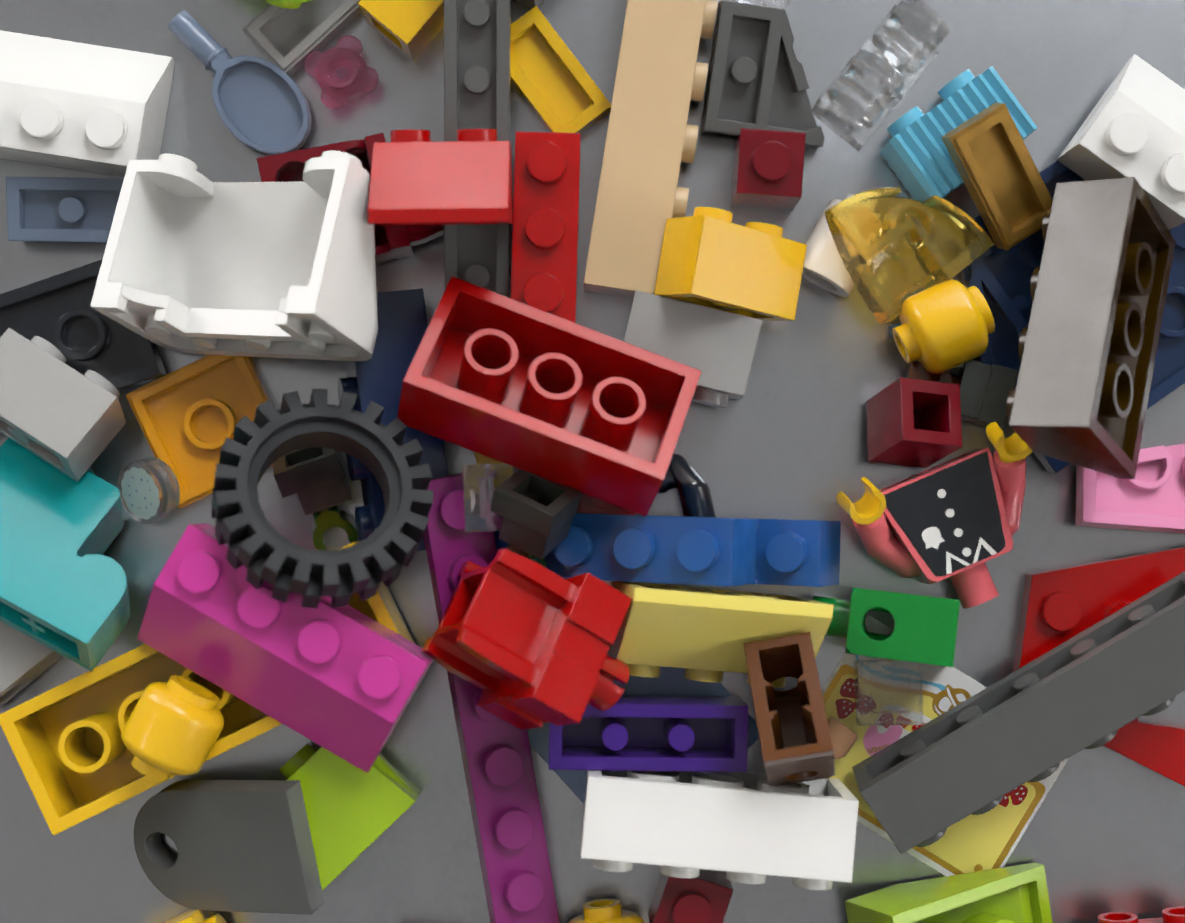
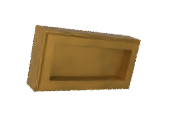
M1005 103L992 104L941 137L997 248L1008 250L1042 228L1044 214L1048 209L1052 208L1053 200Z

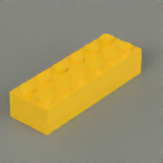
M360 541L352 542L340 549L351 547ZM383 582L379 584L376 595L364 601H361L358 592L351 594L349 606L414 643L388 587ZM147 644L124 653L94 668L93 671L85 672L0 714V726L53 836L162 783V781L152 779L140 773L131 765L135 755L128 750L121 737L126 722L143 691L150 683L168 682L171 675H177L192 680L217 695L219 702L216 707L224 717V725L205 761L282 723ZM171 774L170 778H173L177 775Z

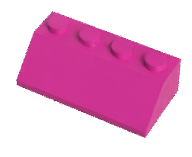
M208 523L188 524L153 584L137 639L368 773L434 660L422 652L423 648L353 607L348 605L332 608L331 597H320L316 609L301 607L303 601L302 594L290 592L286 603L272 598L274 585L267 581L257 590L246 581L248 568L243 564L235 570L226 559L228 545L227 543L218 544L214 533L215 527Z

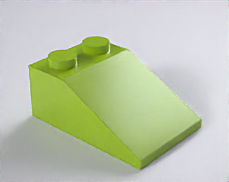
M1036 862L899 883L845 901L848 923H1053L1044 864Z

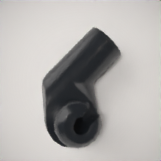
M673 453L658 493L662 494L675 489L680 499L683 516L716 517L707 482L684 456Z

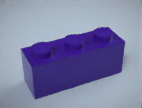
M622 695L617 703L606 711L595 709L588 703L580 723L556 726L549 722L548 770L747 772L748 705L740 696Z

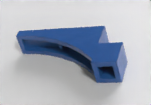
M490 511L498 552L500 549H506L509 543L498 539L503 517ZM576 513L572 519L568 537L546 555L544 559L546 568L564 579L590 573L598 579L606 581L730 587L751 584L808 587L839 585L841 521L647 515L645 517L642 515Z

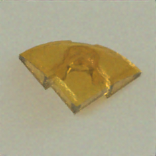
M884 187L855 194L824 211L829 230L841 259L866 305L880 325L890 322L902 313V305L907 298L934 285L951 280L994 245V242L984 229L959 207L936 195L927 198L924 202L898 197L895 195L902 193L900 187Z

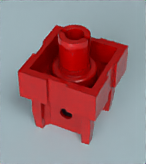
M505 548L498 550L489 566L481 567L471 561L463 563L458 573L461 575V580L436 632L431 638L426 640L422 652L448 671L484 690L477 706L518 729L524 730L541 728L547 722H551L556 726L580 723L588 703L600 711H606L617 703L625 689L612 683V681L616 680L621 684H627L630 671L626 663L608 656L607 652L610 645H613L632 598L590 573L564 579L539 563Z

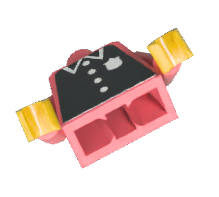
M996 421L986 427L987 438L996 449L993 456L989 447L973 449L881 489H878L867 477H862L860 480L864 484L865 492L862 498L855 503H852L842 491L836 495V502L852 518V522L868 555L902 578H917L921 583L933 584L950 577L963 609L980 605L999 595L985 562L1013 549L1012 536L1020 528L1026 490V457L1033 450L1015 432L1005 439L1004 433Z

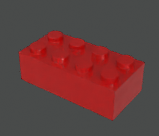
M451 276L403 380L397 418L413 429L555 483L571 487L584 494L646 517L664 481L702 371Z

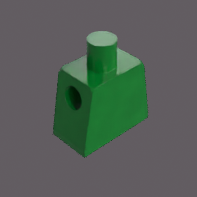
M852 587L851 600L813 596L815 601L834 605L833 618L825 636L846 638L845 653L953 667L960 607V600L856 587ZM868 612L891 613L895 621L893 632L890 635L869 633L865 625Z

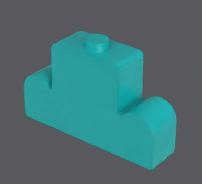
M9 437L0 446V621L84 668L93 671L123 631L130 618V601L124 570L113 558L102 555L124 527L120 491L116 486L97 477L90 467L77 482Z

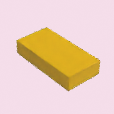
M537 6L511 24L510 80L549 132L582 134L610 113L611 103Z

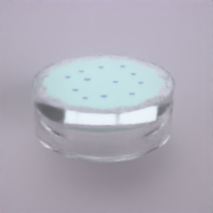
M148 457L129 463L122 468L118 478L121 503L134 520L142 524H151L168 518L175 513L180 500L179 484L175 474L165 462L155 457Z

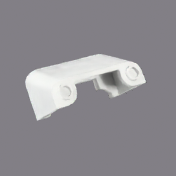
M325 151L321 157L311 158L306 161L303 172V180L305 182H212L197 172L198 167L193 161L176 154H161L158 160H129L93 293L91 308L159 346L183 353L336 361H368L372 359L378 333L374 224H368L371 175L362 167V162L358 158L341 151Z

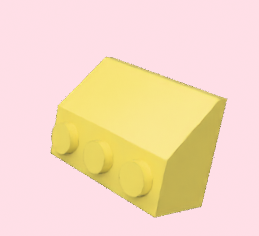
M611 581L613 588L632 598V601L607 655L626 663L630 671L629 675L660 677L662 666L685 668V679L701 682H723L724 672L747 673V683L750 684L743 643L810 632L816 658L832 621L834 605L792 595L645 582ZM786 677L779 678L771 684L773 687L783 688L785 687Z

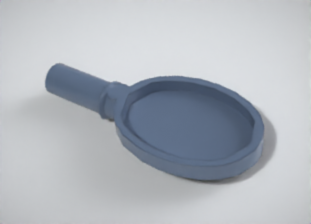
M181 11L173 17L168 28L205 65V69L210 70L215 75L212 84L215 108L223 123L232 134L244 144L265 154L276 155L300 149L311 131L312 118L309 104L294 80L282 69L263 58L250 55L233 58L228 53L227 48L222 47L187 11Z

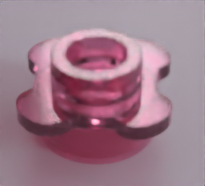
M344 35L338 39L335 47L323 53L318 51L311 52L305 60L304 67L306 73L310 77L316 78L322 89V103L332 110L342 109L346 103L356 101L364 93L370 94L374 92L379 83L378 73L365 63L361 55L363 51L362 43L354 36ZM340 67H344L348 71L344 78L336 76V71Z

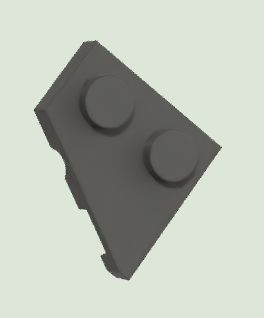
M722 0L718 3L700 131L738 136L741 128L806 133L805 146L823 147L824 134L821 126L817 127L806 91V89H809L803 66L795 56L793 49L794 36L785 9Z

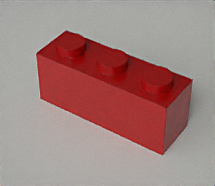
M515 131L511 299L576 323L581 133Z

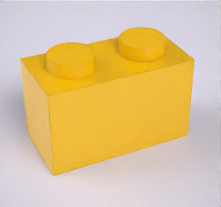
M695 207L693 216L666 219L654 295L762 321H795L807 248L806 244L782 238L783 228L777 225L747 222L745 226L732 223L733 213L718 208Z

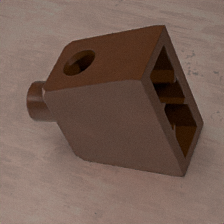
M810 632L743 643L769 786L787 785L834 776V750ZM783 677L798 679L797 686L786 691L774 690L771 683Z

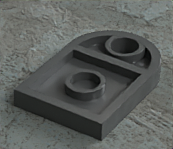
M182 780L168 785L144 803L138 812L133 835L139 863L151 883L163 895L181 906L209 911L312 915L324 903L300 780ZM160 833L172 839L176 845L178 856L173 855L164 847Z

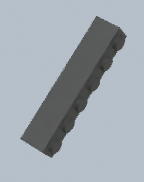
M1185 571L853 766L852 769L861 795L900 854L915 846L925 847L933 844L945 834L949 826L968 815H980L992 810L1001 802L1003 795L1027 781L1037 782L1049 777L1058 769L1060 762L1084 748L1094 749L1106 744L1116 735L1119 728L1141 715H1154L1168 708L1174 702L1176 695L1185 691Z

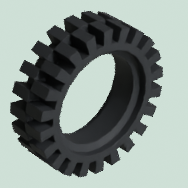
M312 389L308 404H301L298 390L285 393L282 397L280 409L276 410L271 401L267 400L256 407L254 422L244 416L235 425L233 440L227 437L221 448L219 464H216L211 502L212 518H216L214 533L219 545L227 543L226 559L236 570L244 564L248 568L246 581L257 590L265 581L274 585L272 598L286 603L290 592L303 595L301 607L316 609L320 597H331L332 608L348 606L351 594L358 592L361 601H364L376 595L381 582L389 587L397 580L403 565L408 567L416 553L433 505V491L427 490L432 479L429 464L419 465L423 449L417 439L406 444L403 442L407 426L397 417L387 426L382 424L380 421L384 407L373 401L370 402L365 413L354 410L356 394L343 391L339 405L327 404L328 389ZM309 447L332 448L347 453L362 462L376 477L384 497V518L380 526L368 538L351 547L331 551L313 550L295 544L276 531L266 519L259 504L257 486L266 469L278 458L294 450Z

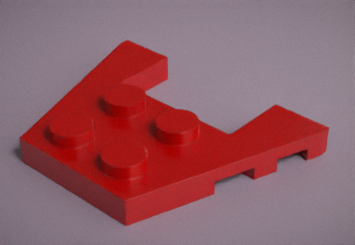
M1185 546L1026 574L1012 673L1185 571ZM1136 718L1119 728L1116 735L1103 745L1185 786V727L1140 721Z

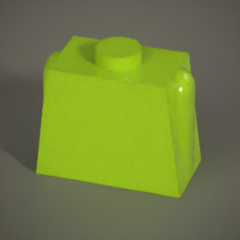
M307 743L279 769L287 780H300L322 890L412 806L422 792L418 786L394 768L381 753L370 771L366 773L323 747L316 752Z

